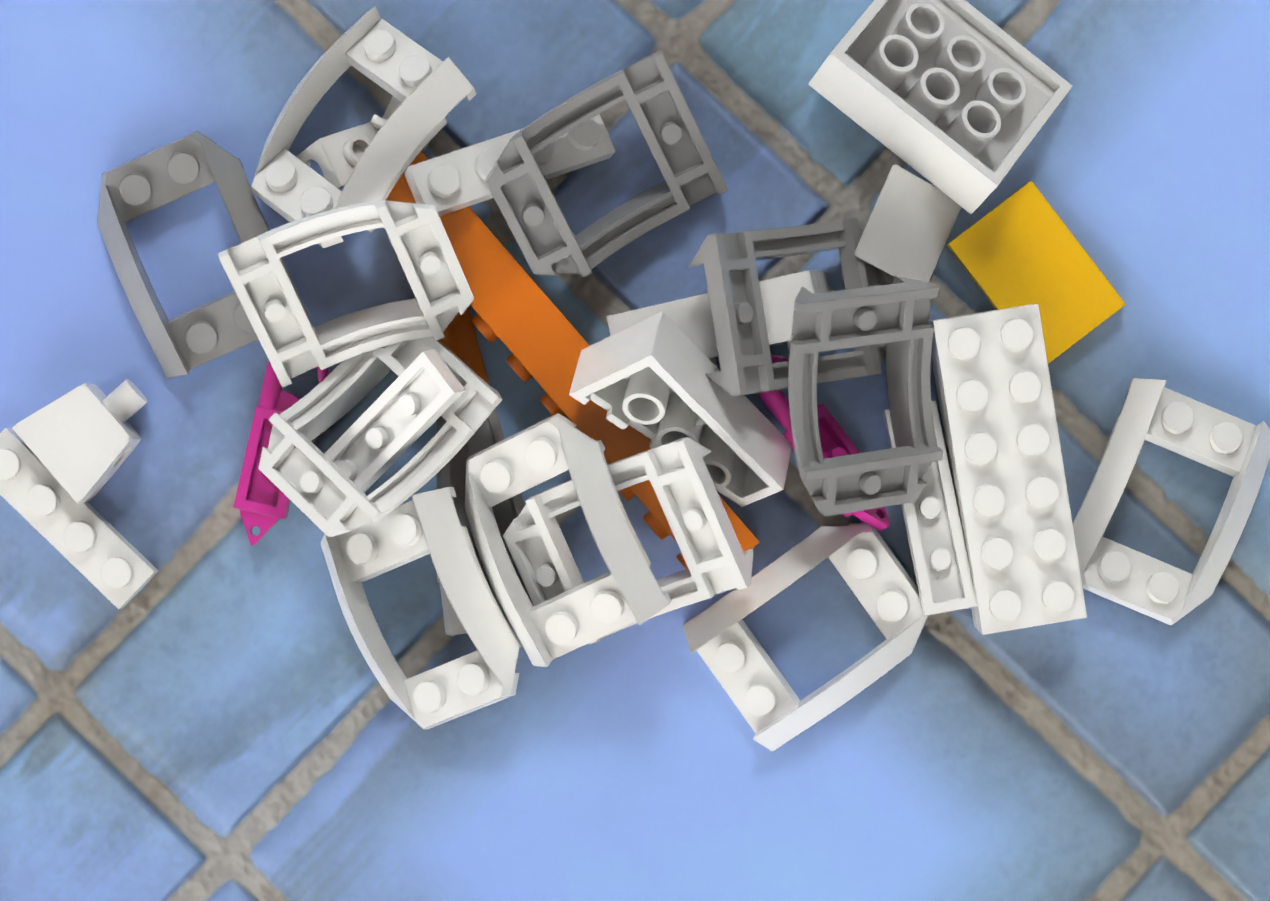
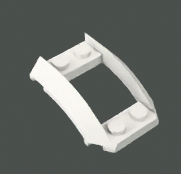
M375 6L367 11L318 59L298 84L278 116L263 146L251 190L256 197L289 222L341 207L386 200L397 181L415 157L448 123L445 116L464 98L470 101L477 94L475 88L449 57L441 61L383 20ZM352 66L402 103L374 136L341 191L290 153L289 149L314 107L336 80ZM340 236L317 244L322 248L344 242V239Z
M381 200L341 207L287 223L217 254L282 388L292 384L291 378L318 366L321 370H324L349 358L400 342L433 337L435 341L445 337L443 332L456 314L459 312L462 315L474 299L434 205ZM384 227L415 298L362 309L313 327L280 258L336 237Z
M433 337L381 347L342 361L322 382L281 414L275 412L269 419L273 425L268 449L262 448L258 469L322 532L329 537H334L377 522L411 497L460 451L503 399L495 388L489 386L440 340L435 341ZM435 349L466 391L441 415L447 422L435 436L395 475L372 493L366 495L311 441L352 410L391 370L397 376H400L423 351Z
M1133 378L1127 389L1129 392L1121 414L1116 419L1094 478L1073 521L1082 587L1087 591L1156 620L1173 625L1212 596L1234 552L1251 513L1270 460V428L1264 421L1256 426L1165 388L1167 380ZM1145 440L1233 477L1218 519L1192 574L1103 537Z
M559 413L466 459L465 510L478 554L492 589L533 666L548 667L553 659L637 622L641 625L668 606L672 601L667 592H662L649 568L651 562L630 523L612 480L603 452L606 448L601 439L595 441L577 430L575 423ZM569 470L584 516L609 572L533 607L509 558L492 507Z
M689 437L608 464L617 491L650 480L688 569L656 580L662 592H667L672 601L651 618L710 599L718 593L735 588L738 590L747 588L752 580L754 548L743 551L703 460V457L709 454L711 450ZM572 479L527 499L521 513L511 522L503 535L534 606L584 583L555 516L580 506ZM635 622V623H633V624H630V625H628V626H626V627H624V628H622V629H625V628H627V627H630V626H632V625H635V624H637V622ZM602 638L589 643V645L599 642Z
M445 487L411 495V501L396 507L377 522L334 537L324 534L320 543L343 615L364 659L389 698L423 729L433 728L516 695L519 673H515L519 648L523 646L508 624L490 590L474 551L467 527H463L460 524L453 498L457 497L454 487ZM430 554L447 597L477 651L407 679L382 636L362 582Z
M853 523L848 526H820L804 540L752 576L751 584L747 588L741 590L733 589L682 626L691 654L697 650L756 733L752 739L773 752L838 709L913 652L928 616H923L918 587L876 528L867 523ZM826 558H829L883 633L886 640L829 682L800 700L743 621V618L793 584Z

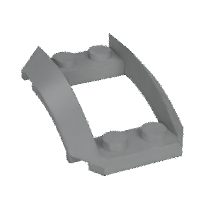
M661 50L584 89L511 137L485 179L533 274L556 275L555 272L582 274L585 277L591 274L592 269L633 240L680 214L691 210V205L713 194L718 193L721 195L728 191ZM626 100L665 181L616 207L575 236L534 155L575 127Z
M199 131L110 169L102 174L97 224L127 298L167 378L188 375L191 369L258 340L235 290L168 320L126 224L129 220L216 182L241 243L270 231L251 190L240 158H236L216 145V142ZM281 257L280 259L283 263V266L291 280V275L283 261V258ZM304 304L303 307H304V310H305V312H306V314H307V316H308L309 313H308V311H307V309H306V307H305V304Z
M857 218L802 226L707 235L688 267L704 266L707 293L710 300L716 337L715 343L721 369L718 372L707 373L708 377L732 396L789 388V361L772 363L756 266L757 260L839 249L841 277L845 290L893 284L892 275L855 256V250L864 232L859 228ZM886 343L854 347L855 351L818 357L817 384L882 374L881 364L886 359Z
M894 275L893 284L814 294L802 286L795 299L788 375L791 428L800 478L819 513L824 517L915 502L927 484L922 479L933 461L942 460L943 450L937 445L934 430L930 386L934 327L928 322L931 298L938 297L939 287L933 283ZM886 343L887 392L896 448L824 459L817 412L819 352Z

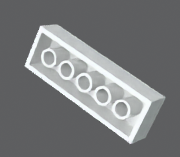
M1028 304L930 320L928 323L934 327L931 358L943 434L977 606L971 608L974 627L982 635L1087 618L1039 305Z

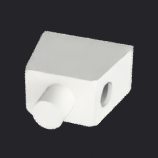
M129 379L122 382L107 396L95 384L84 383L18 422L12 429L76 503L90 502L140 443L141 436L127 420L148 401Z

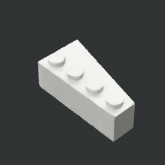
M807 270L759 281L769 347L787 343L788 352H790L795 299L802 286L813 294L832 291L828 271ZM708 293L606 316L610 335H614L663 311L718 368L716 358H719L715 343L716 337Z
M663 311L581 350L569 392L570 396L584 405L591 400L607 410L606 419L622 430L630 425L650 438L649 447L652 449L689 437L711 450L709 454L703 457V460L716 490L741 507L784 490L792 448L790 443L745 395L732 396L706 375L707 373L720 370Z

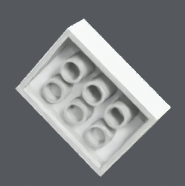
M874 0L832 50L808 84L970 214L1000 184L1073 87L966 0Z

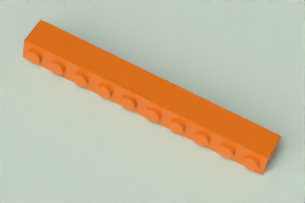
M421 151L409 166L429 159ZM404 173L386 200L416 203ZM468 206L439 216L474 296L470 305L478 314L471 319L472 323L490 343H493L498 337L512 352L505 361L525 383L534 377L547 392L539 400L552 415L559 413L565 418L568 417L577 425L576 427L579 431L595 441L601 439L606 448L603 452L608 464L652 449L649 447L651 439L630 425L622 430L606 419L607 410L591 400L584 405L569 395L581 350L590 345L474 211ZM650 480L619 490L627 501L636 495L645 505L649 512L642 518L662 541L669 535L676 541ZM720 497L742 550L746 551L754 548L759 543V540ZM682 553L678 554L676 558L688 569Z

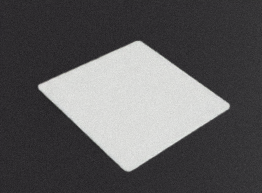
M894 164L855 250V256L892 276L895 275L929 283L961 206L937 187Z

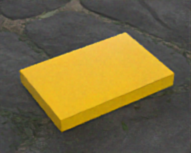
M1029 181L946 245L995 310L1028 304L1039 305L1048 364L1126 305L1032 181Z

